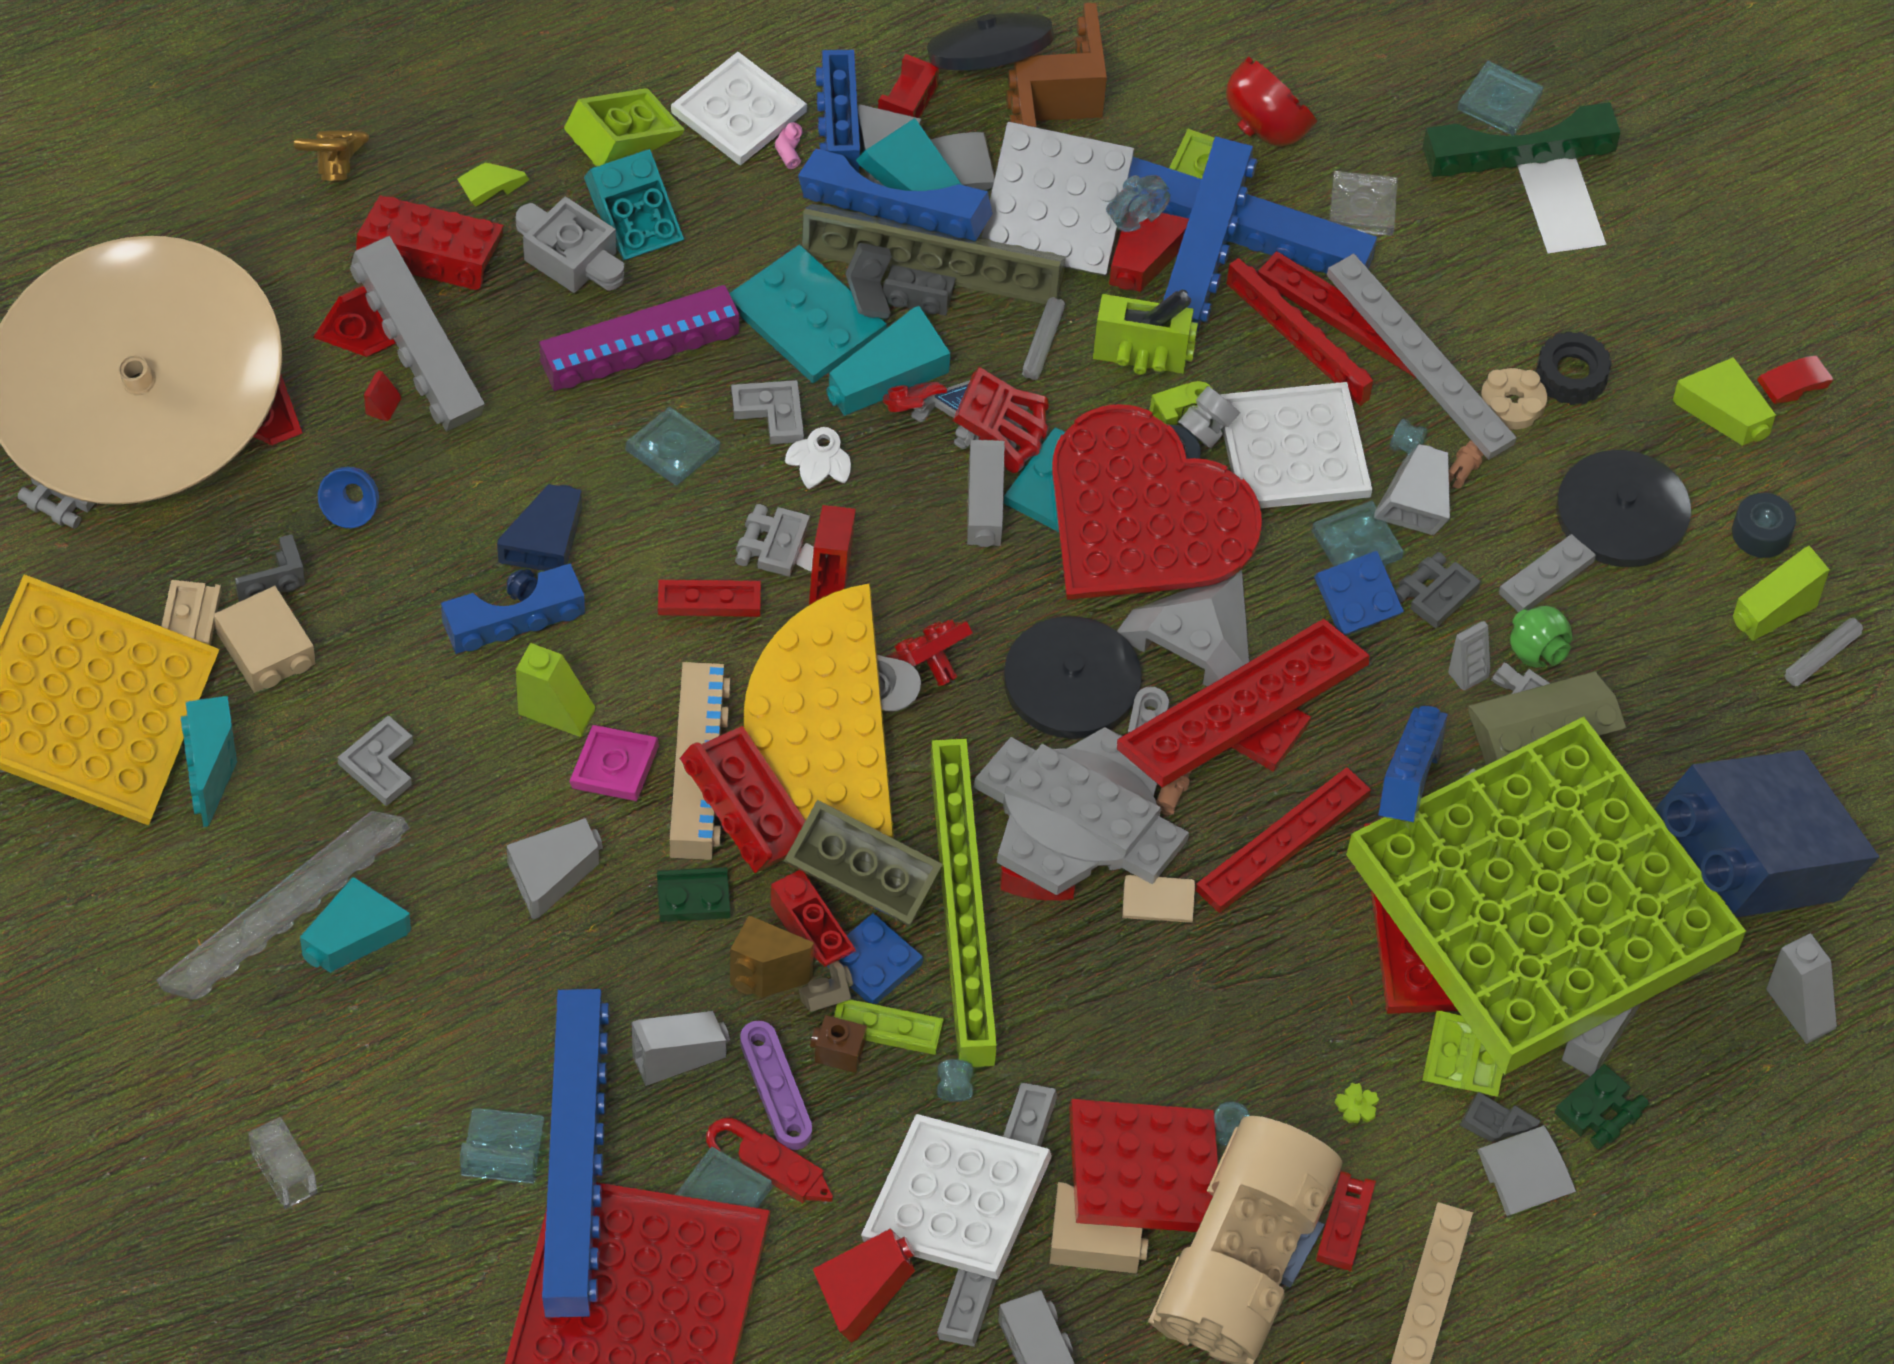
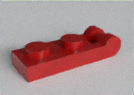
M1340 1172L1316 1262L1351 1271L1376 1184L1375 1180L1365 1178V1181L1351 1178L1350 1173ZM1351 1192L1361 1196L1360 1199L1351 1196H1347L1346 1193Z

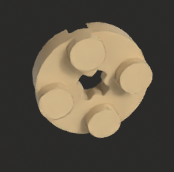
M1516 368L1493 370L1488 374L1480 395L1509 429H1524L1533 425L1534 420L1538 419L1539 416L1541 418L1544 414L1547 403L1546 389L1540 382L1538 373L1533 370L1525 371ZM1516 395L1520 398L1518 403H1512L1511 398H1506V396Z

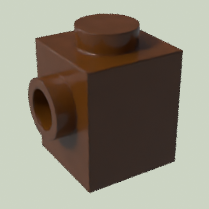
M825 1015L822 1027H815L811 1038L810 1047L815 1048V1063L856 1073L866 1044L867 1026Z

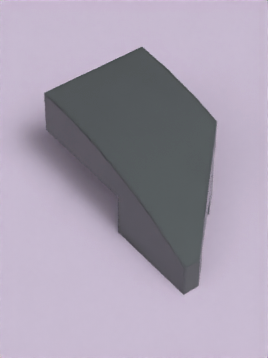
M1478 1092L1473 1097L1459 1125L1493 1142L1533 1130L1539 1125L1540 1120L1515 1105L1508 1110Z

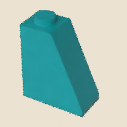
M352 877L300 936L302 956L310 965L314 967L321 966L331 973L407 936L411 931L410 913Z

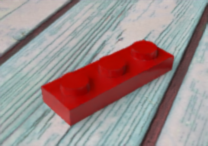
M658 580V615L760 617L761 581Z

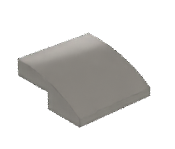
M984 132L959 133L931 139L962 185L980 190L993 188L995 173Z
M1545 1126L1477 1149L1489 1183H1495L1506 1216L1576 1192L1565 1163Z

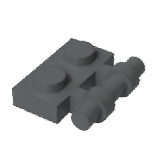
M1436 552L1431 558L1426 557L1419 563V569L1411 576L1406 575L1399 582V587L1395 590L1399 602H1403L1407 597H1414L1415 599L1412 601L1410 609L1435 629L1480 588L1481 584L1479 579L1457 562H1454L1448 569H1445L1442 565L1446 562V558L1440 552ZM1427 579L1435 580L1428 587L1423 585Z

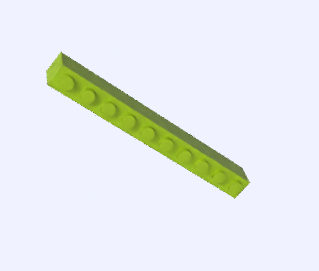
M967 739L932 740L930 765L939 862L943 864L941 883L959 1068L995 1066L997 1044Z

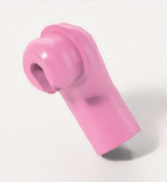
M791 122L783 128L775 141V148L788 169H794L801 163L795 148L800 141L803 130L795 122Z

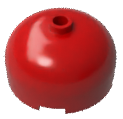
M1249 56L1237 67L1228 80L1226 88L1227 102L1234 115L1240 120L1237 126L1250 138L1255 134L1268 144L1288 146L1301 140L1318 122L1313 113L1304 104L1302 106L1299 104V100L1286 85L1257 60L1253 63Z

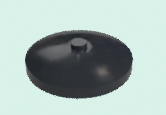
M1033 13L986 14L957 24L937 34L929 41L927 50L931 64L941 69H985L1013 63L1042 51L1054 40V31L1051 20L1043 15Z
M1608 450L1583 458L1567 472L1559 488L1556 511L1559 524L1565 536L1568 537L1572 534L1596 555L1595 560L1617 567H1640L1658 562L1678 548L1688 529L1691 517V504L1688 492L1682 481L1662 462L1639 452Z
M1063 616L1044 620L1033 625L1016 639L1008 652L1005 662L1004 688L1011 706L1030 726L1055 737L1082 739L1104 727L1109 730L1115 728L1131 713L1135 696L1140 691L1141 669L1132 646L1113 628L1089 618Z

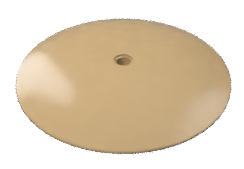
M166 236L127 237L107 241L67 257L52 266L28 286L13 303L0 323V444L15 464L33 480L59 494L86 502L99 504L141 503L179 493L200 483L219 471L245 448L262 425L274 401L282 368V342L277 319L268 298L247 271L232 259L212 248L185 239ZM142 373L140 376L132 378L134 375Z

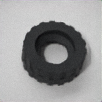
M1572 331L1565 332L1564 334L1559 333L1554 335L1552 339L1549 338L1545 342V346H1542L1536 371L1540 376V382L1546 389L1547 396L1550 398H1554L1560 403H1569V405L1587 404L1588 401L1597 399L1598 395L1602 394L1605 390L1611 368L1610 354L1608 350H1605L1604 345L1595 340V337L1591 335L1587 336L1582 332L1572 333ZM1562 358H1577L1588 364L1589 374L1583 379L1568 378L1559 373L1557 364Z

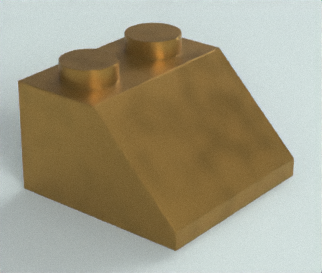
M749 915L730 949V984L744 994H755L762 998L808 984L813 978L814 942Z

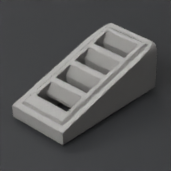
M1485 621L1479 622L1456 636L1448 673L1462 690H1467L1489 677V631Z

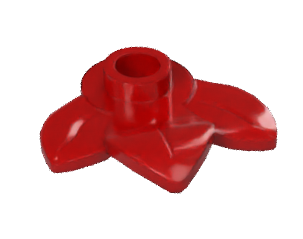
M924 382L909 388L905 385L895 386L888 389V393L883 396V403L887 405L890 412L920 408L924 405L925 398L935 394L947 393V389L938 382Z

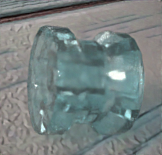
M1402 418L1394 431L1389 447L1395 451L1401 449L1409 455L1418 444H1424L1428 429L1423 426H1412L1409 420Z
M952 1059L941 1062L938 1065V1077L941 1079L937 1086L939 1098L950 1102H960L973 1096V1085L969 1082L973 1077V1066L969 1062Z
M1225 1102L1216 1109L1214 1125L1216 1141L1224 1146L1228 1145L1235 1127L1239 1126L1242 1118L1250 1116L1246 1107L1237 1102Z

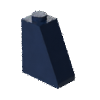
M548 484L498 539V563L542 571L568 564L582 511V490L568 485L557 486Z

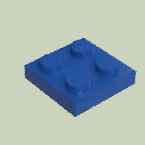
M1378 551L1318 572L1314 576L1336 629L1345 636L1400 616L1404 612Z
M874 913L847 935L856 952L838 960L843 966H847L851 973L853 986L850 988L867 1003L871 1004L879 1003L923 964V956Z

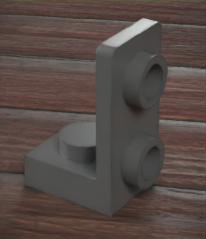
M859 243L845 273L858 313L870 318L879 317L887 319L890 315L880 283L892 257L889 248Z
M292 534L279 537L280 551L275 552L277 568L235 579L239 602L273 586H276L279 592H290L297 587L305 586L303 565Z

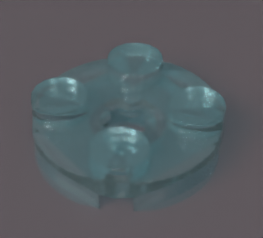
M1138 175L1131 176L1123 183V190L1107 205L1106 212L1119 230L1124 232L1135 231L1142 228L1139 222L1146 218L1152 222L1164 211L1170 201L1171 195L1167 191L1169 188L1160 176L1150 175L1140 178Z

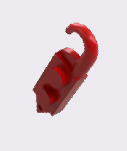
M722 1118L709 1126L706 1133V1142L715 1154L721 1152L715 1141L716 1135L721 1131H730L743 1139L739 1148V1160L745 1168L802 1204L805 1200L833 1201V1195L823 1178L824 1170L764 1133L762 1135L742 1121L734 1118Z

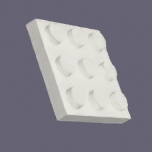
M736 52L671 104L672 114L740 166L778 136L781 130L789 123L795 122L807 112V103L739 52Z

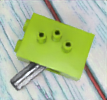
M1183 289L1179 292L1175 291L1161 303L1102 294L1097 318L1093 359L1114 362L1121 366L1133 365L1134 372L1139 375L1145 374L1147 368L1154 369L1157 372L1169 371L1184 374L1186 361L1192 362L1198 327V323L1192 322L1194 309L1186 308L1191 303V298L1187 295V291Z

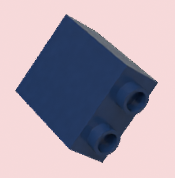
M1804 750L1692 764L1654 809L1665 823L1668 831L1676 837L1700 869L1703 881L1707 887L1719 894L1736 918L1841 901L1879 858V855Z

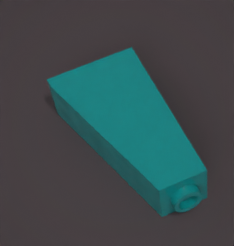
M915 118L866 149L856 159L863 169L888 188L905 191H928L957 184L962 185Z
M917 306L830 372L829 387L826 389L828 398L833 406L837 405L844 416L882 401L883 396L892 387L905 385L909 388L949 373L950 352L921 307Z

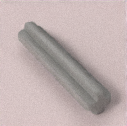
M1051 297L1046 303L1023 366L1022 375L1025 378L1037 380L1040 377L1064 311L1065 303L1062 299Z
M1855 618L1846 620L1786 669L1784 675L1786 681L1790 682L1792 686L1800 685L1860 636L1863 630L1862 624Z

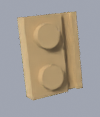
M171 580L161 627L211 645L215 627L214 614L218 612L222 593L221 585L215 584V587H209L205 583Z

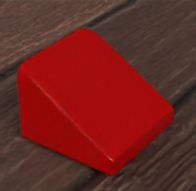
M378 370L364 393L366 415L389 421L401 400V395L384 372Z

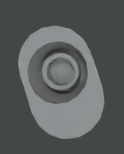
M877 655L882 710L898 711L908 707L915 701L920 692L921 679L919 672L905 661Z

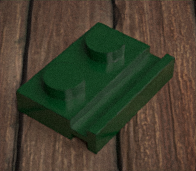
M727 867L657 871L660 922L730 918Z

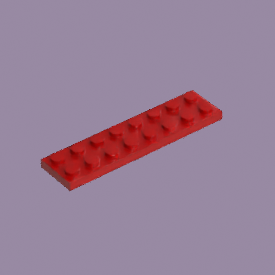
M1323 618L1117 739V750L1163 788L1368 666L1370 655Z

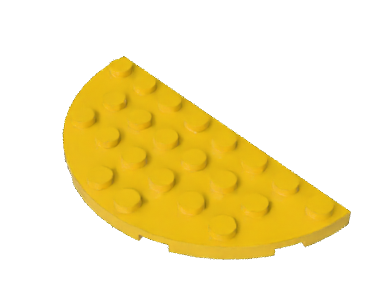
M864 584L834 592L817 600L792 617L774 635L760 655L749 680L744 704V729L805 821L816 801L819 800L894 839L870 585Z

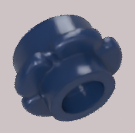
M529 569L515 571L507 580V593L514 600L524 601L533 593L538 580Z

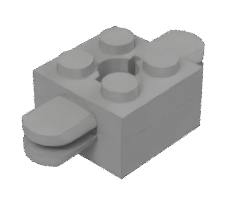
M566 196L548 213L533 203L521 206L516 212V230L524 235V260L573 293L581 288L589 279L609 291L621 286L624 281V263L614 257L616 254L615 228Z

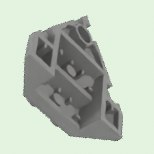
M1242 570L1220 583L1190 588L1135 608L1130 612L1117 632L1131 646L1142 652H1145L1153 641L1204 668L1203 684L1208 687L1249 662Z

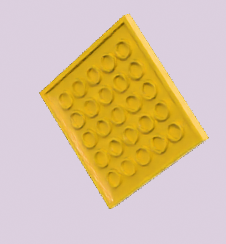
M24 574L0 628V770L149 826L184 740L180 716L187 715V701L200 700L219 649Z

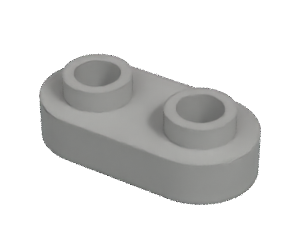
M1145 687L1138 691L1134 699L1128 733L1168 710L1169 699L1163 690L1156 687ZM1151 706L1156 710H1147L1146 707Z

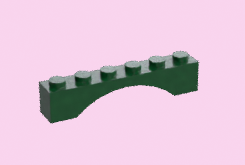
M1608 102L1580 106L1571 116L1559 124L1543 131L1526 135L1505 136L1487 134L1469 129L1460 124L1428 127L1425 131L1422 148L1432 177L1453 176L1460 173L1483 172L1503 167L1512 168L1517 165L1535 162L1541 164L1550 160L1564 158L1575 159L1596 154L1605 155L1610 152H1616L1621 131L1611 103Z

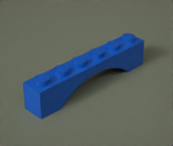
M816 148L798 175L803 196L811 201H819L838 206L842 209H850L866 213L870 216L894 220L898 223L921 227L928 231L949 234L956 238L976 241L993 214L988 191L960 184L928 191H905L888 188L860 175L849 164L844 155Z
M1432 706L1413 708L1385 774L1379 816L1414 822L1419 810L1431 762L1437 763L1442 752L1447 713H1442L1438 708Z

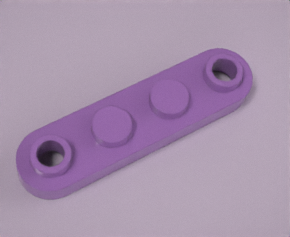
M752 1021L742 1029L740 1045L777 1141L791 1150L802 1149L808 1145L812 1137L811 1120L775 1029L767 1022ZM757 1040L764 1042L762 1046H755L752 1043ZM790 1131H797L800 1135L791 1137L788 1133Z

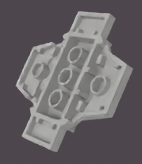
M1106 727L1067 749H1051L1041 744L1037 750H1034L1010 737L974 781L973 788L1003 803L1004 813L1009 815L998 852L997 863L1056 895L1090 876L1091 870L1099 865H1108L1109 870L1123 868L1153 884L1186 844L1189 832L1159 816L1161 807L1157 805L1154 798L1157 783L1117 750V739L1122 736Z

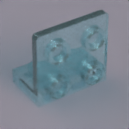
M479 1108L472 1109L466 1143L462 1142L460 1151L461 1176L534 1184L544 1117L533 1114Z

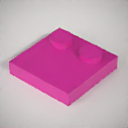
M592 725L570 778L572 789L637 801L659 748L658 738Z

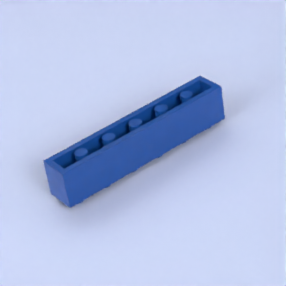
M1216 136L1163 299L1164 301L1175 291L1186 290L1187 295L1191 298V303L1186 308L1194 309L1192 322L1198 323L1197 332H1199L1201 322L1207 323L1212 307V304L1208 303L1210 293L1216 294L1221 274H1217L1220 263L1226 264L1230 245H1226L1229 234L1234 236L1236 233L1239 217L1235 216L1238 206L1243 207L1245 204L1248 188L1244 187L1247 177L1253 178L1257 159L1253 158V146Z

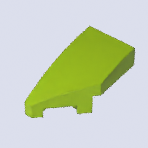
M490 163L481 164L457 178L475 207L502 189L508 195L530 180L523 171Z

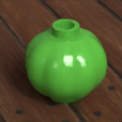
M1539 606L1529 611L1523 609L1516 614L1512 622L1514 628L1510 634V644L1514 653L1524 664L1536 668L1547 666L1539 660L1541 655L1550 665L1554 666L1561 663L1567 657L1571 649L1569 644L1572 641V630L1569 621L1562 612L1551 606Z

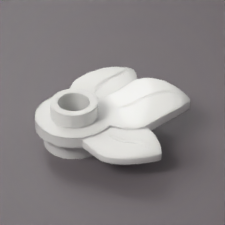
M828 427L817 428L810 433L808 439L793 443L788 449L785 458L786 464L800 466L801 479L807 489H812L827 478L828 474L840 483H846L850 475V457L840 448L839 435ZM826 438L830 443L826 447H821L818 445V441Z

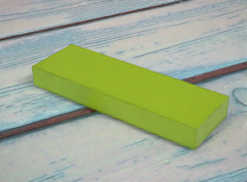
M852 999L838 1003L834 1014L835 1018L866 1025V1041L936 1055L944 1019Z

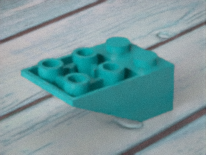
M650 149L591 168L584 176L600 218L616 229V248L623 261L684 240Z
M228 696L187 701V715L180 716L194 815L202 814L203 827L210 825L237 763Z

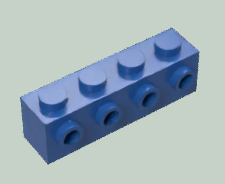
M822 50V67H816V87L822 86V92H817V111H823L824 117H818L819 137H825V142L820 143V150L844 155L849 164L859 173V164L856 161L860 156L854 50Z

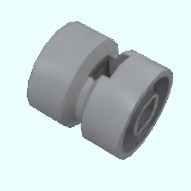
M1207 386L1196 399L1197 407L1189 408L1178 423L1211 449L1222 436L1221 428L1229 427L1240 412L1220 394Z

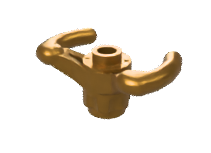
M319 131L316 135L317 139L297 138L293 145L296 150L317 151L318 174H321V180H346L347 173H350V158L363 144L368 142L369 135L364 131Z

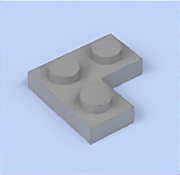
M797 380L731 385L734 419L767 417L770 444L795 443L796 441L803 440L804 434Z
M388 715L338 756V765L385 806H388L412 785L411 777L393 763L392 760L413 744V737Z

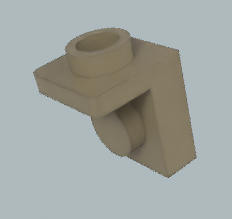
M836 961L829 965L831 979L817 978L811 980L808 986L798 989L801 1002L810 1012L851 999L848 987L853 986V981L847 966H843L839 961Z

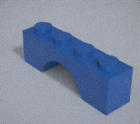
M570 563L538 573V581L533 593L527 599L515 605H492L484 602L474 593L442 602V622L455 654L463 651H474L492 642L506 641L518 634L528 631H539L557 622L576 619L578 616L585 614L584 593Z

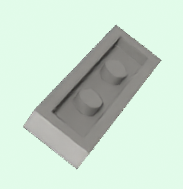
M1571 534L1501 585L1499 594L1518 612L1523 609L1529 611L1594 563L1596 555Z

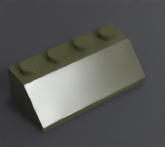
M1596 671L1467 707L1486 765L1583 716L1602 741L1614 738L1626 729L1615 694Z
M819 800L816 801L784 860L789 865L908 926L912 924L925 905L941 875L943 865Z

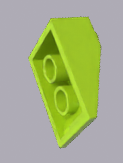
M648 88L578 99L564 126L565 131L588 155L595 166H600L648 149L652 152L681 136L685 130Z

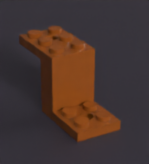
M1084 3L1083 14L1081 17H1077V33L1080 37H1075L1076 54L1030 56L1014 62L1013 70H1008V88L1012 90H1006L1007 109H1011L1013 114L1009 116V122L1036 127V121L1103 118L1107 75L1096 3Z

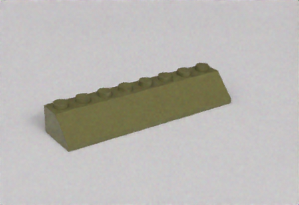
M811 204L805 208L803 213L802 247L812 256L850 263L859 243L889 248L892 257L885 271L890 272L891 266L897 265L955 277V285L1042 304H1046L1051 297L1058 299L1064 277L1066 256L1057 255L1053 252L1028 249L1020 245L994 242L985 238H977L976 241L956 238L949 234L928 231L921 227L898 223L894 220L869 216L861 212L845 211L831 206Z

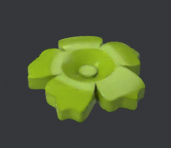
M1351 1083L1350 1087L1345 1089V1095L1337 1094L1335 1104L1340 1112H1344L1343 1120L1348 1123H1359L1360 1119L1368 1123L1376 1117V1107L1374 1106L1379 1102L1376 1092H1371L1367 1089L1362 1094L1360 1083Z

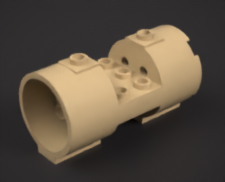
M1246 1116L1242 1118L1239 1126L1234 1129L1207 1189V1192L1213 1198L1191 1247L1184 1248L1180 1257L1177 1256L1148 1323L1169 1339L1177 1340L1186 1346L1191 1343L1202 1350L1208 1351V1356L1231 1364H1253L1259 1356L1285 1297V1290L1279 1286L1292 1253L1297 1247L1300 1235L1310 1234L1316 1227L1342 1168L1343 1162L1340 1156L1319 1139L1288 1124L1259 1116Z

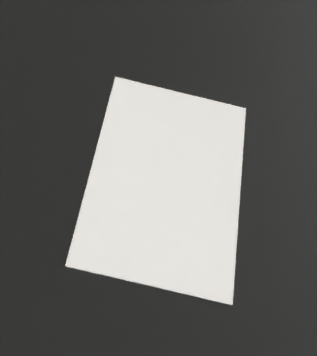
M1576 158L1550 160L1541 164L1535 162L1517 165L1547 253L1606 245Z

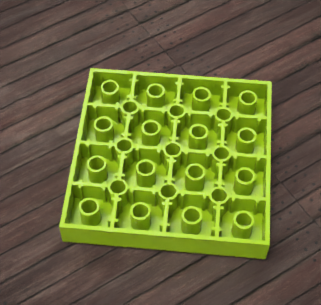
M1584 716L1421 798L1414 822L1383 817L1352 833L1346 853L1347 857L1504 1075L1738 952L1746 930L1719 894L1707 887L1703 881L1700 869L1676 837L1668 831L1663 820Z

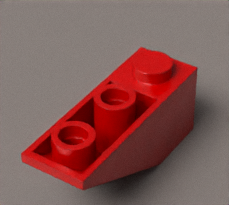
M798 870L771 884V907L788 932L814 942L813 956L824 967L856 952L855 947L803 871Z

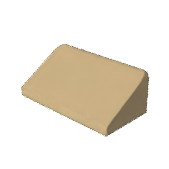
M1126 875L1123 887L1122 918L1192 923L1195 880L1158 877L1151 884L1138 876Z

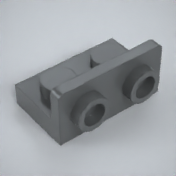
M892 265L888 279H885L883 293L887 304L895 307L913 309L920 306L925 313L946 316L955 287V277Z

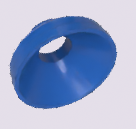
M341 467L331 471L320 483L318 502L323 514L329 521L343 528H356L364 525L375 514L379 505V492L374 480L363 470L356 467ZM348 484H356L362 489L363 498L361 501L349 499L346 494Z

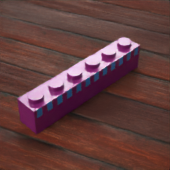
M721 285L539 341L540 362L554 391L562 388H572L579 383L591 379L604 378L620 370L633 369L649 361L665 359L678 352L688 349L694 350L707 343L729 339L733 335L739 334V313L726 286Z

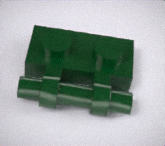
M1603 1064L1558 1104L1554 1113L1580 1137L1591 1128L1596 1134L1590 1138V1142L1596 1149H1601L1606 1143H1613L1627 1124H1634L1640 1119L1642 1111L1649 1105V1102L1643 1095H1638L1633 1101H1627L1624 1097L1629 1094L1631 1087L1607 1065ZM1611 1109L1617 1113L1610 1121L1602 1118Z

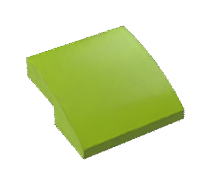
M1436 1011L1422 1081L1498 1097L1503 1072L1461 1015Z

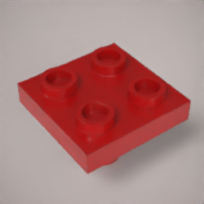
M953 619L943 623L938 621L922 630L924 635L915 639L909 637L894 645L896 651L886 656L905 661L912 666L926 660L937 681V685L942 686L949 683L950 679L954 680L958 677L944 650L973 634L967 621L954 623Z

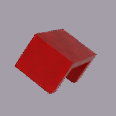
M905 54L902 58L901 75L888 96L883 94L878 99V109L920 118L938 88L939 68L929 62Z

